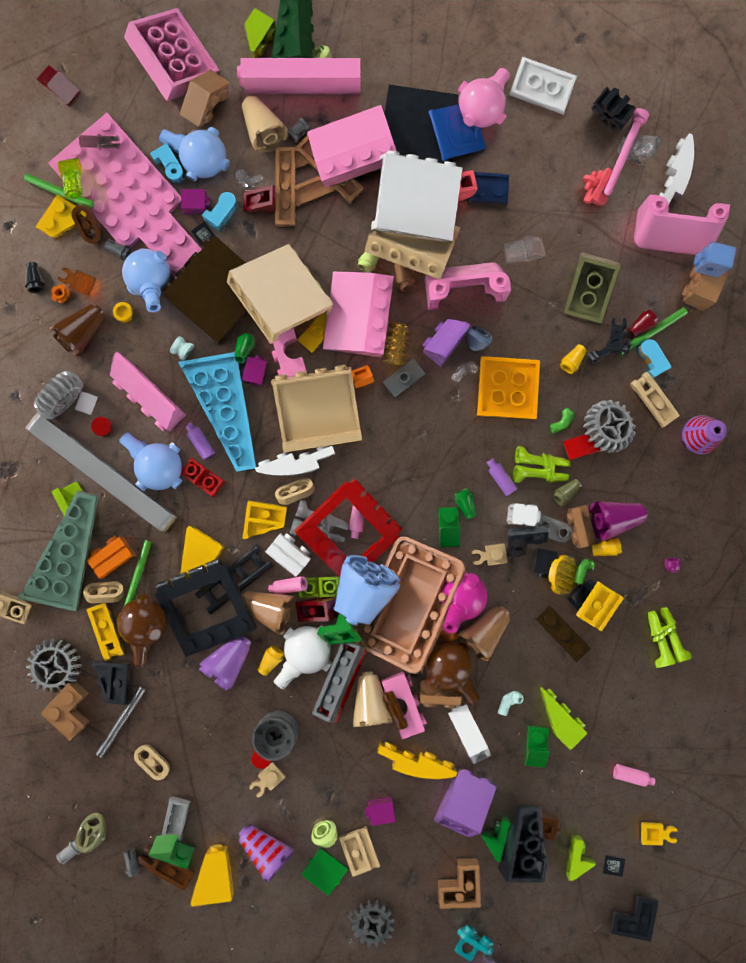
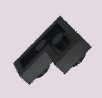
M548 525L507 529V557L526 555L527 544L540 545L546 543L549 534Z
M637 895L633 915L613 911L610 927L611 934L651 942L659 901L655 898Z

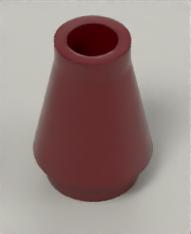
M648 309L646 312L643 311L628 329L634 337H637L655 327L659 319Z

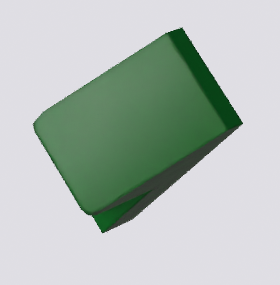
M458 507L438 508L440 547H460Z
M339 613L336 625L319 627L317 632L329 645L360 642L362 639L353 625L347 622L346 617Z
M528 725L525 766L546 767L550 751L547 749L548 727Z
M500 815L499 821H495L493 829L495 834L481 831L482 838L497 862H501L511 823L508 817Z
M177 834L156 836L149 856L187 870L195 848L177 842Z

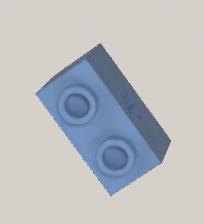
M711 242L701 252L696 254L694 259V265H696L695 272L717 278L732 268L736 247Z

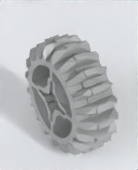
M70 371L57 374L38 393V397L35 398L33 405L34 409L41 417L43 416L48 420L60 416L78 398L83 388V382L76 374Z
M612 399L602 400L594 404L587 411V416L583 419L587 423L583 427L588 429L585 435L590 436L589 442H595L594 448L600 446L601 451L607 450L608 453L619 452L632 443L634 440L632 437L636 434L633 430L636 425L632 424L635 418L629 416L631 411L625 410L626 405L620 406L619 401L613 403Z
M52 639L51 642L48 640L43 641V645H36L37 650L34 649L30 652L33 657L27 658V661L31 664L26 666V669H31L27 676H33L34 678L31 683H38L36 689H41L44 686L43 691L45 693L51 690V693L55 694L57 690L60 692L68 683H75L77 681L75 676L81 674L76 668L82 666L81 663L76 662L81 656H74L77 649L70 650V643L64 646V640H59L57 643L56 639ZM48 650L55 651L50 659H42V656ZM63 655H64V657L66 658L68 665H66V664L63 662V660H62ZM40 667L45 670V676L42 674ZM58 673H67L62 681H53Z

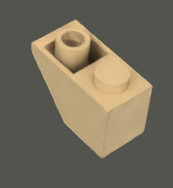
M0 591V616L25 624L32 605L23 599H19L18 596Z

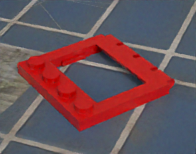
M356 479L350 483L346 481L294 530L339 578L342 565L347 556L317 525L345 498L383 536L361 555L367 557V562H374L399 538L397 534L402 530L401 526L393 518L390 519L391 516L381 505L373 509L378 502L368 491L364 492L365 488Z

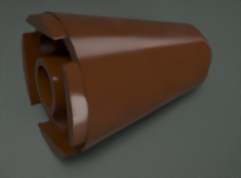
M91 304L55 323L48 329L50 332H55L53 337L67 352L72 350L75 353L73 356L78 358L105 320L103 316L105 312L98 305L93 306Z

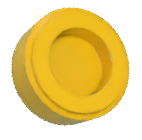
M119 302L113 308V315L118 321L125 323L133 318L134 310L128 303Z

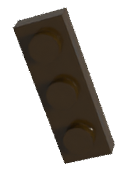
M550 605L534 618L575 662H578L591 650Z

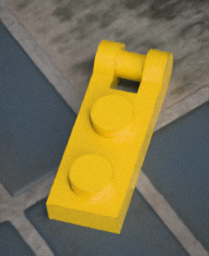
M108 603L88 608L87 612L104 660H111L116 655H125V649L121 643ZM113 642L114 648L109 649L107 644Z

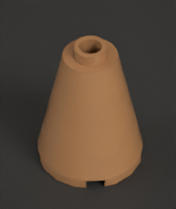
M248 591L242 594L255 620L277 634L282 635L286 632L288 628L285 625L287 622L291 623L296 603L292 601L295 599L294 596Z
M495 606L457 634V638L469 647L470 652L476 653L478 659L487 662L491 658L510 621V613L502 606L500 608Z

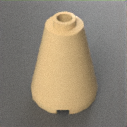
M248 96L244 99L242 111L253 149L255 151L256 149L259 150L260 153H266L279 147V142L282 139L285 141L288 136L286 125L257 96Z
M373 671L362 672V676L358 677L353 719L354 727L393 723V717L388 708V703L384 700V692L378 675H374Z

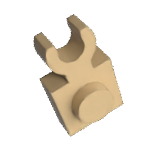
M505 543L484 546L485 552L480 550L471 551L472 554L477 553L480 555V559L473 562L475 565L482 564L484 560H487V566L508 563Z
M272 761L268 767L258 774L261 780L252 782L250 789H253L255 786L260 787V792L256 796L261 797L266 787L271 791L286 778V775Z

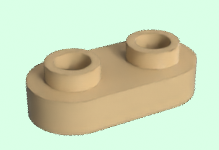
M302 478L279 487L275 492L278 503L287 505L309 497L313 494L315 487L311 479Z
M97 582L88 584L84 588L83 594L89 603H108L121 600L125 595L123 585L119 582Z
M144 744L135 751V762L153 779L162 780L169 774L170 765L168 761L152 746ZM143 752H148L149 757H144ZM161 765L163 771H158L157 766Z

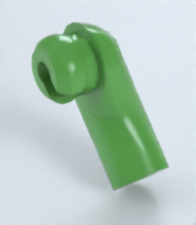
M564 409L561 421L550 424L553 434L570 428L575 419V413L572 409Z
M589 559L582 560L576 569L574 583L584 584L586 571L594 569V561H589Z

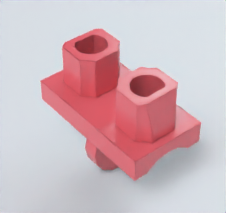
M608 167L606 171L599 170L598 173L593 171L591 175L583 177V182L586 184L584 189L588 191L583 200L586 204L605 205L608 196L602 191L607 186L613 172L612 169Z

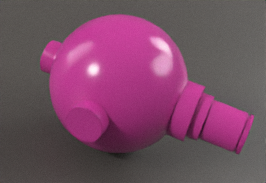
M465 572L462 581L454 593L443 624L444 630L449 633H455L459 624L464 620L473 619L481 614L487 604L488 593L486 586L475 574ZM446 581L441 593H445L447 599L455 581L452 583Z

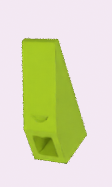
M541 687L540 692L552 731L571 750L587 734L583 729L586 725L578 717L573 719L569 715L572 711L564 703L559 705L555 701L557 696L550 689L546 691Z

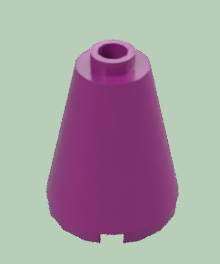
M596 501L591 504L589 513H593L591 523L594 535L597 539L601 538V541H606L644 523L648 517L647 509L639 503Z

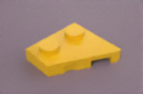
M56 195L36 225V228L51 238L56 239L63 232L75 227L71 212L76 206L61 196ZM81 211V214L86 217V213Z
M249 500L247 502L242 539L284 527L288 506Z

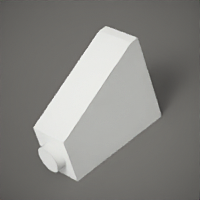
M461 704L457 705L456 708H452V712L448 714L473 764L492 756L467 705L462 706Z

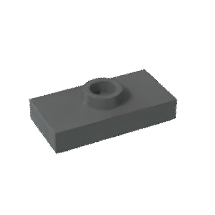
M413 358L383 381V384L392 396L396 398L426 373Z

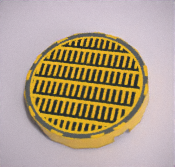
M560 555V558L555 559L551 565L549 582H552L553 587L551 589L554 593L567 595L571 593L576 585L574 578L578 565L572 556Z

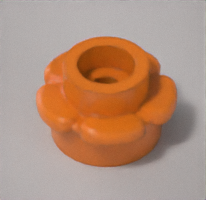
M59 284L51 289L53 301L65 303L69 300L70 290L67 289L66 285Z

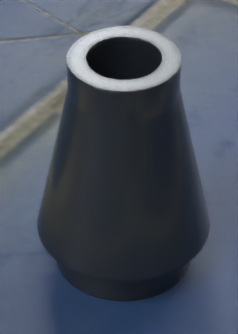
M29 262L25 265V288L30 293L42 292L45 283L36 262Z

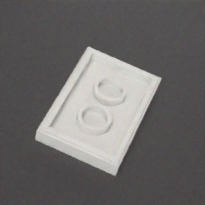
M522 57L509 95L564 114L577 76Z

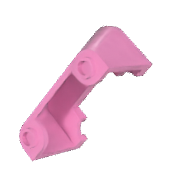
M649 195L637 211L635 243L643 249L696 255L711 242L716 243L728 219L730 205L715 204L709 209L706 217L668 213L669 203L667 199L658 195Z
M492 262L447 267L441 279L425 275L428 310L438 309L439 302L442 299H446L450 288L484 285V293L491 294L495 298V303L505 302L511 292L510 279L499 264Z

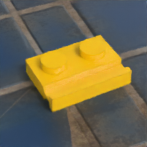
M597 582L576 616L602 631L624 598L602 583Z

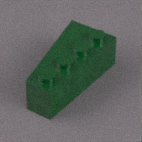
M280 0L272 58H314L312 52L315 50V43L312 41L314 25L311 24V17L313 16L312 0Z

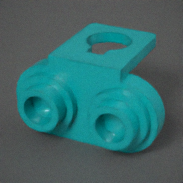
M468 924L465 927L459 928L457 933L461 939L455 947L456 953L468 961L473 960L478 950L489 956L493 954L494 942L485 935L483 938L476 935L477 931ZM466 942L474 946L470 953L462 950V946Z

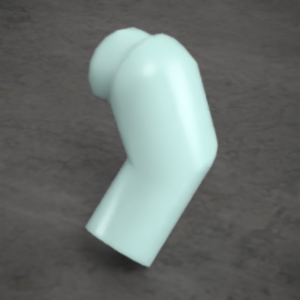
M518 691L505 694L502 697L497 713L507 716L511 705L523 702V695Z

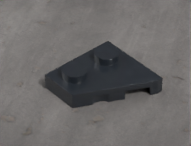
M91 661L92 668L95 667L99 678L97 681L103 691L102 695L105 703L128 704L131 664Z

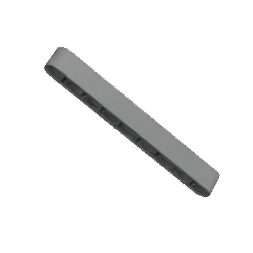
M36 413L25 427L29 432L161 532L166 533L176 520V515L51 420L45 419Z

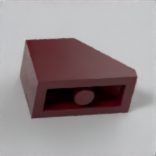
M322 597L295 602L298 622L331 621L337 619L339 612L334 610L337 597Z

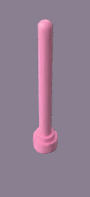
M636 108L633 112L634 114L631 117L633 125L604 190L606 196L612 194L639 128L647 122L649 113L644 109Z

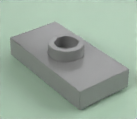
M171 796L162 835L177 834V840H182L191 801Z

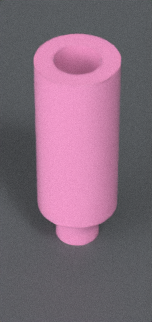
M354 506L352 507L349 530H352L350 538L358 539L359 532H363L365 517Z
M301 576L274 581L273 585H269L268 590L270 593L288 594L305 591L308 584L306 578Z
M616 764L613 777L615 779L646 787L647 784L652 786L655 784V778L650 777L648 772Z

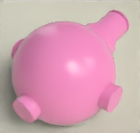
M500 68L493 77L479 78L469 83L463 81L457 91L461 93L459 107L466 125L485 128L495 123L500 126L507 117L504 114L506 99L503 91L505 83L510 78L508 70Z

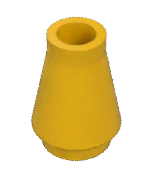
M578 344L561 359L560 367L569 374L577 372L587 349Z
M612 537L606 541L591 545L593 556H617V554L622 553L619 538Z
M274 645L267 648L257 669L258 672L267 676L283 660L284 652Z

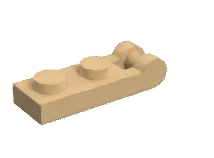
M648 372L642 374L639 380H634L630 383L632 389L639 395L662 428L680 416ZM645 384L650 387L647 391L642 387Z

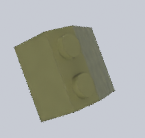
M581 252L564 313L602 323L620 269V263Z

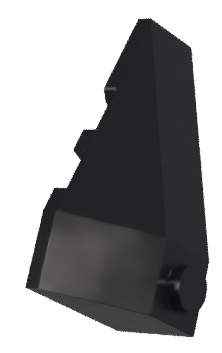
M520 805L506 838L501 862H499L498 867L506 882L544 883L548 861L545 856L546 846L543 840L540 806Z

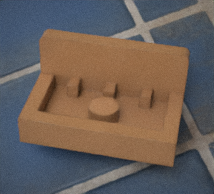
M583 505L567 509V521L572 527L573 533H571L573 544H576V548L595 544L596 540L588 506Z
M420 680L419 700L420 703H424L425 707H436V704H444L445 708H456V705H461V696L454 690L432 689L427 685L426 680Z

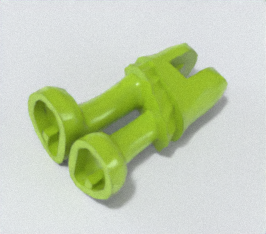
M523 446L517 447L515 453L516 463L541 465L543 469L516 465L513 470L514 483H520L526 477L544 478L546 482L569 481V474L554 473L555 466L571 467V461L550 454L547 456L544 453L541 456L532 455Z
M668 607L660 609L662 623H660L658 615L654 610L648 612L651 636H654L653 642L657 641L660 650V658L655 661L656 668L676 664V662H683L693 658L692 654L683 648L675 629L677 628L675 625L677 622L674 620ZM666 635H668L670 639L674 655H672L670 651V648L665 637Z

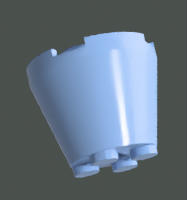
M358 555L347 556L342 565L334 610L347 617L346 621L353 625H357L358 622L370 624L400 588V578L391 569L383 564L378 566L373 562H367V557Z

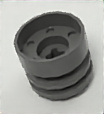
M276 710L266 714L257 724L252 735L253 747L258 755L272 761L286 757L298 739L299 728L297 721L285 711ZM276 729L279 730V734H280L279 736H276V735H275V734H276V732H275Z

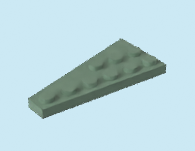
M78 491L65 512L63 520L55 530L53 538L49 541L33 574L29 577L24 590L19 595V599L71 611L79 609L99 495Z

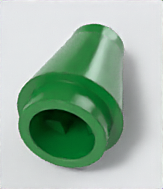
M244 333L237 338L234 354L236 362L244 363L256 347V340L252 335Z
M469 488L456 492L454 500L466 516V519L475 517L477 512L473 492H470Z

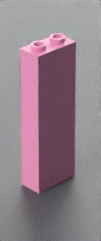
M241 58V66H237V77L240 79V87L244 88L245 94H361L360 58Z

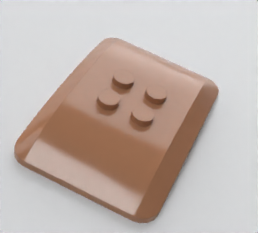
M403 536L396 540L385 564L386 567L391 569L400 578V588L370 624H359L356 631L362 639L360 642L355 643L365 647L364 650L410 673H418L423 669L446 620L447 609L452 602L458 585L463 579L465 565L457 558ZM446 581L450 583L455 581L447 599V595L441 593Z

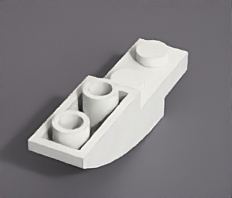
M690 133L685 139H680L675 148L678 150L676 155H672L666 164L669 167L666 172L669 177L664 186L667 188L659 196L667 199L668 203H670L671 199L678 201L681 198L691 176L694 160L693 135Z
M332 446L316 448L317 452L312 454L305 452L298 455L299 459L295 460L292 453L284 452L277 455L278 459L270 462L267 459L258 463L259 467L255 469L258 473L272 476L306 474L319 470L318 461L335 455Z

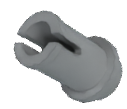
M71 840L69 845L57 854V860L63 865L76 854H81L77 848L76 840Z

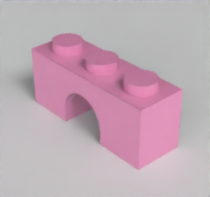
M294 328L281 333L278 341L273 343L275 350L272 351L275 363L279 362L281 368L277 370L278 375L287 374V377L295 376L296 372L306 371L302 357L291 359L285 355L286 347L291 343L297 342Z
M404 671L383 678L382 684L385 692L393 691L396 698L404 700L407 704L403 718L406 719L408 727L399 730L402 739L424 732L423 725L427 723L424 714H419L417 706L420 703L417 695H412L410 687L413 686L410 675L405 676Z

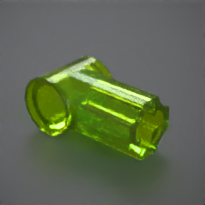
M79 158L58 161L57 165L63 181L64 195L66 198H80L83 195L81 184L83 171Z

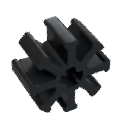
M606 87L593 102L592 111L600 114L597 118L601 122L606 119L609 128L614 129L617 126L619 130H622L633 116L636 108L634 105L628 104L630 98L627 95L623 98L620 97L619 89L614 87L610 91Z

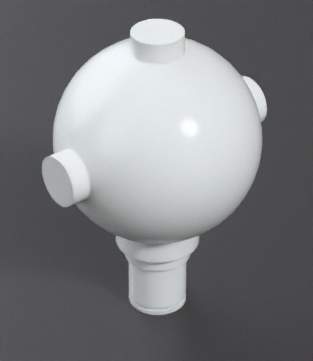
M302 626L295 630L290 627L283 635L286 639L284 645L286 661L283 664L282 671L274 680V683L281 689L285 690L289 683L296 677L298 678L301 673L312 674L321 669L326 672L333 664L330 660L332 645H329L317 634L319 627Z

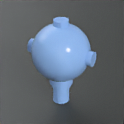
M209 127L208 130H196L188 135L182 133L174 134L163 129L159 136V142L167 143L175 153L179 154L180 162L187 171L186 177L194 182L198 178L213 177L221 170L226 171L229 167L230 160L226 159L225 146L218 137L220 132L213 127Z
M141 248L126 258L122 268V276L127 290L133 295L141 296L145 300L146 308L149 312H157L161 308L159 297L161 292H163L162 289L170 281V266L166 260V255L162 251Z
M129 432L121 437L119 442L129 450L130 456L135 459L134 473L138 479L135 485L142 491H145L147 488L151 490H164L173 487L176 489L183 480L179 478L182 462L178 455L181 449L173 442L169 446L162 443L148 445L144 441L137 440Z

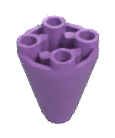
M243 635L229 640L200 663L201 667L199 670L207 677L212 678L213 676L216 678L214 683L226 691L228 688L231 689L252 643Z

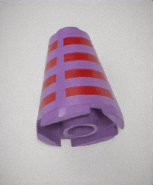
M706 415L695 416L685 423L682 429V440L691 452L695 454H708L720 445L726 436L727 428L723 422Z
M246 825L239 833L240 844L267 883L276 875L275 873L278 870H281L295 851L292 847L254 825L250 827Z

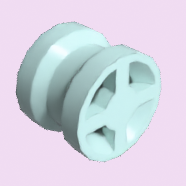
M179 336L172 344L170 353L173 355L177 354L181 360L185 361L191 354L194 344L185 342V339Z

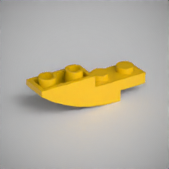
M388 741L386 743L381 742L378 747V753L393 760L392 768L403 774L426 779H446L456 777L458 774L453 763L447 760L441 762L436 759V755L428 751L425 753L420 752L418 757L414 758L415 754L407 750L402 752L396 749V745Z

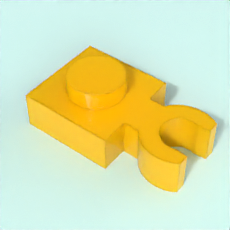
M641 822V843L643 845H663V839L670 843H676L677 839L669 837V834L672 831L677 832V828L667 826L663 829L662 823Z

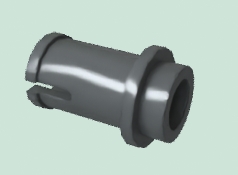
M108 239L105 243L104 249L119 256L121 260H126L131 254V249L128 245L123 246L112 239Z
M130 849V855L129 850L122 852L127 869L125 873L128 874V877L140 874L141 866L138 865L136 849Z

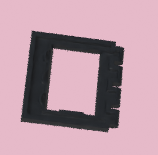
M220 558L206 563V567L200 565L188 570V573L184 572L172 577L171 581L167 579L155 585L157 589L155 596L165 612L166 618L185 657L252 632L257 628L227 563L223 564ZM221 580L238 616L189 635L178 608L175 607L172 599Z

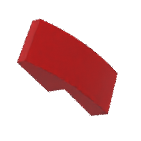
M585 434L563 441L569 461L601 451L600 446L594 448L595 442H589L590 436Z
M190 458L181 470L182 476L212 497L217 495L225 483L223 479L193 458Z

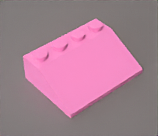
M178 8L128 23L124 38L166 101L185 95L190 80L209 70L217 74L220 72Z
M381 105L307 132L317 169L325 188L382 168L383 160L380 159V156L387 153V151H396Z
M333 272L330 291L333 306L330 314L327 316L323 344L324 350L378 358L383 356L394 276L377 273Z
M118 352L114 354L110 376L114 379L112 383L119 390L125 389L128 392L127 397L134 404L138 402L142 406L140 410L147 417L152 415L157 420L155 424L162 431L166 429L171 432L187 415L130 360Z

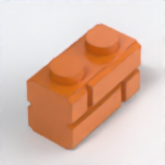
M113 536L106 541L107 546L102 549L98 547L90 553L91 557L87 559V562L99 579H105L137 556L123 536L118 538Z

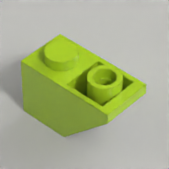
M254 8L244 25L252 58H258L264 54L268 41L275 37L276 25L274 19Z

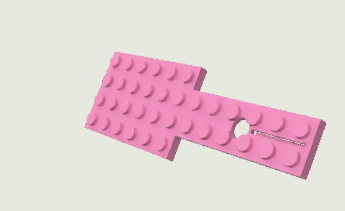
M108 113L103 115L48 162L75 194L94 202L92 211L95 217L119 244L123 246L128 245L130 248L141 239L149 249L162 251L167 257L166 260L170 266L171 274L175 279L177 278L175 276L181 267L185 268L189 258L195 252L199 253L202 250L170 214L181 205V196Z

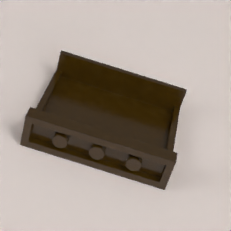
M214 235L212 238L208 237L201 245L203 249L199 253L195 252L189 258L190 264L186 268H180L175 275L177 277L176 280L165 285L162 289L164 291L162 296L218 344L247 311L227 283L229 271L246 264V262Z

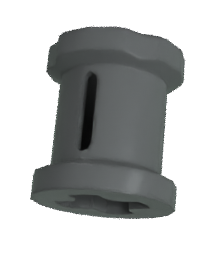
M300 117L298 122L291 129H288V136L294 143L298 144L299 140L308 131H311V128Z

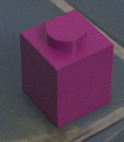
M181 189V209L184 214H203L206 209L211 208V197L207 195L205 189Z
M253 355V358L247 357L242 378L244 383L264 387L269 365L267 361H264V357Z
M392 797L368 800V807H365L366 819L371 820V826L395 822Z

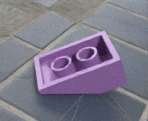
M447 319L445 323L441 321L435 328L437 333L434 337L431 338L429 336L422 345L425 347L423 354L441 367L463 340L470 325L453 319Z

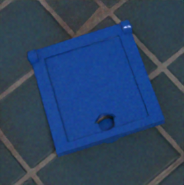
M459 104L428 111L442 161L486 149L481 128L473 125L474 130H472L470 126L464 123Z

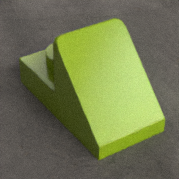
M576 834L571 835L566 875L571 881H574L596 865L593 858L581 856L585 854L586 845L581 836Z

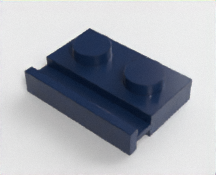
M474 172L478 190L473 196L469 197L468 202L508 203L510 174Z

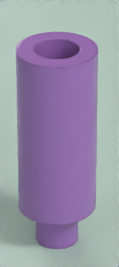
M192 422L185 426L188 430L186 435L203 461L216 454L199 427L195 428Z
M493 458L487 462L491 468L488 470L505 496L518 489L501 463L497 464Z

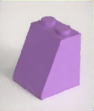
M462 769L457 771L456 777H453L434 821L471 838L481 833L497 787L492 785L490 780L485 778L479 779L473 776L474 774L471 771Z

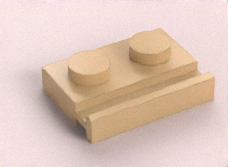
M367 826L339 836L353 877L370 871L375 867H380V862Z

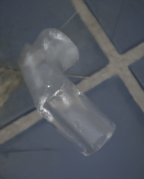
M238 170L235 173L238 184L246 188L264 184L262 174L250 177L245 174L244 170Z
M469 361L460 365L451 377L459 383L467 372L470 371L472 374H476L480 366L475 361Z

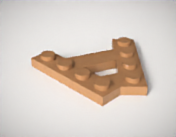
M308 135L296 147H276V226H295L296 207L334 191H338L350 204L364 191V187L354 178L327 188L323 185L320 176L296 185L297 168L310 164L318 172Z

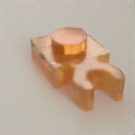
M63 267L62 270L68 276L64 279L58 277V280L63 284L70 283V289L89 297L96 278L79 270H76L75 274H73L68 268Z

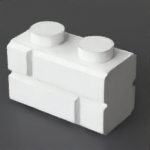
M515 503L510 504L508 507V524L535 526L536 523L540 522L541 511H538L537 506Z
M280 533L265 552L297 577L312 559L309 556L311 552L304 546L300 548L294 544L296 540L288 533L285 535Z

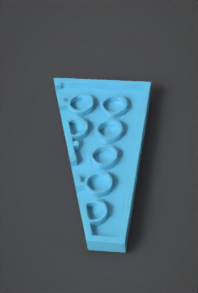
M235 352L178 362L236 471L255 469L257 466L240 366L234 360Z

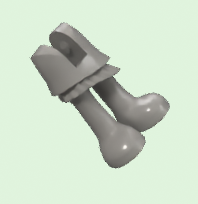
M300 499L295 516L307 519L314 511L308 509L306 501ZM329 514L320 522L322 527L318 528L332 542L344 543L345 537L332 533L334 526L339 529L348 530L349 524ZM294 518L289 535H297L294 530L303 521Z

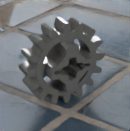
M368 900L367 906L361 903V910L355 908L354 914L356 916L351 918V922L354 923L351 925V930L355 931L354 938L360 937V944L366 941L367 947H370L371 943L378 947L379 941L386 944L385 937L391 939L390 931L395 929L392 924L395 922L394 916H390L392 910H385V903L379 906L378 900L375 901V904H371V901ZM363 916V917H364V922H362V923H361V926H360V925H359V922H360L361 917ZM386 921V927L384 930H382L381 926Z

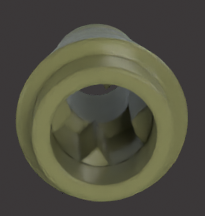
M577 479L570 481L555 490L553 494L554 500L562 507L569 505L582 488V484Z

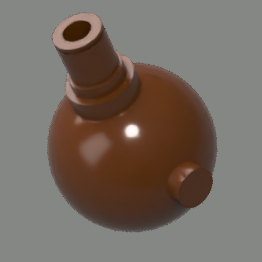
M145 594L138 595L137 599L128 602L121 609L117 618L119 634L124 641L130 644L133 652L134 666L142 667L147 664V653L151 649V645L162 637L166 628V615L162 607L155 601L150 600L149 596Z
M436 640L424 665V671L428 678L426 680L427 685L432 689L454 690L465 699L468 705L475 704L480 699V696L473 688L472 680L470 679L472 660L468 653L470 651L469 647L463 642L460 644L452 641L438 643Z

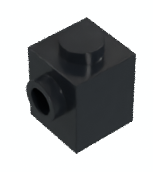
M535 548L531 571L536 572L537 577L548 578L551 565L557 559L558 552Z

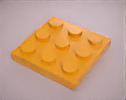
M481 356L477 416L536 420L540 360Z

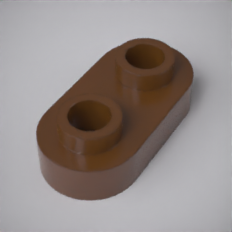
M79 204L74 207L71 216L82 238L90 244L98 242L102 238L103 231L92 209L86 204ZM81 211L86 213V217L81 214ZM91 229L96 232V235L91 233Z

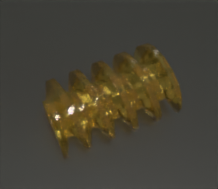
M389 323V327L392 329H389L387 334L391 337L386 338V342L389 344L385 345L384 349L388 352L383 354V357L387 360L381 362L394 366L406 365V362L401 360L403 357H408L403 350L409 349L405 342H411V339L406 337V335L413 332L408 329L407 325Z

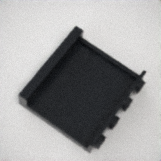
M396 85L388 86L384 115L399 156L416 155L420 160L433 158L437 160V163L441 164L453 162V159H448L447 161H442L441 159L442 156L428 111L458 105L459 94Z

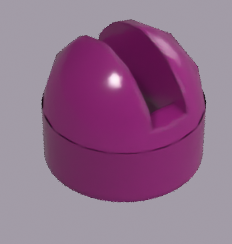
M664 559L667 571L676 573L680 570L681 559Z

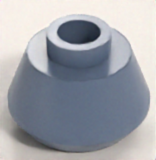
M473 326L467 331L466 342L470 349L479 351L492 343V336L484 328Z

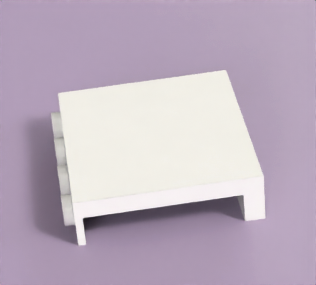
M387 151V153L381 155L380 159L383 160L378 204L376 219L372 221L371 230L442 242L453 241L462 167H457L456 163L453 162L437 163V160L433 158L420 160L416 155L399 156V152Z

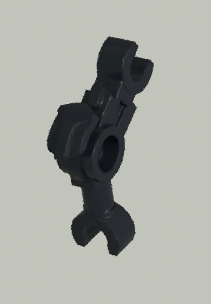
M615 318L612 319L613 329H611L610 340L606 347L588 354L592 365L597 364L610 353L611 355L622 352L625 354L629 353L631 342L629 338H627L626 343L624 342L626 331H623L627 327L626 318H623L621 325L616 324Z

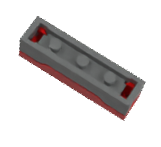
M355 642L342 643L312 712L313 715L327 722H338L366 655L365 647Z

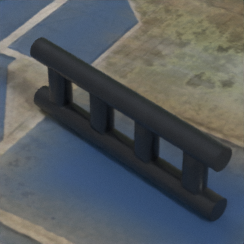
M257 544L228 566L231 573L235 571L242 579L237 584L240 592L274 566L270 560L264 563L257 554L261 551V548ZM251 559L257 566V569L248 575L242 568V565ZM221 580L201 587L194 592L198 599L204 595L211 604L206 608L209 614L214 613L230 600L227 593L217 600L210 591L219 583L224 588Z

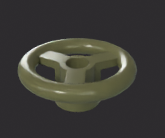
M92 813L81 823L76 836V845L81 853L93 851L105 840L106 820L101 813ZM93 819H98L99 824L94 827L90 825ZM85 830L86 839L84 844H82V837Z

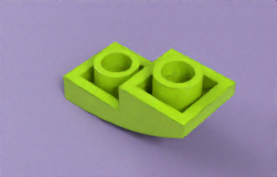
M307 577V590L297 592L298 598L337 597L339 577Z

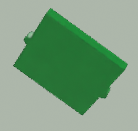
M320 847L313 858L309 859V863L302 871L301 876L329 896L336 885H340V880L348 871V867Z

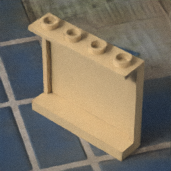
M454 226L453 241L449 242L374 230L372 234H369L364 252L441 279L460 227Z
M289 244L230 270L228 274V285L271 344L278 341L281 333L323 312L328 316L333 306L331 298L324 293L320 283L313 278L309 268L302 263L298 253Z
M338 365L335 366V370L327 371V368L315 369V373L307 374V371L296 372L295 376L287 377V374L276 375L275 379H272L271 384L274 390L283 452L362 440L351 367Z

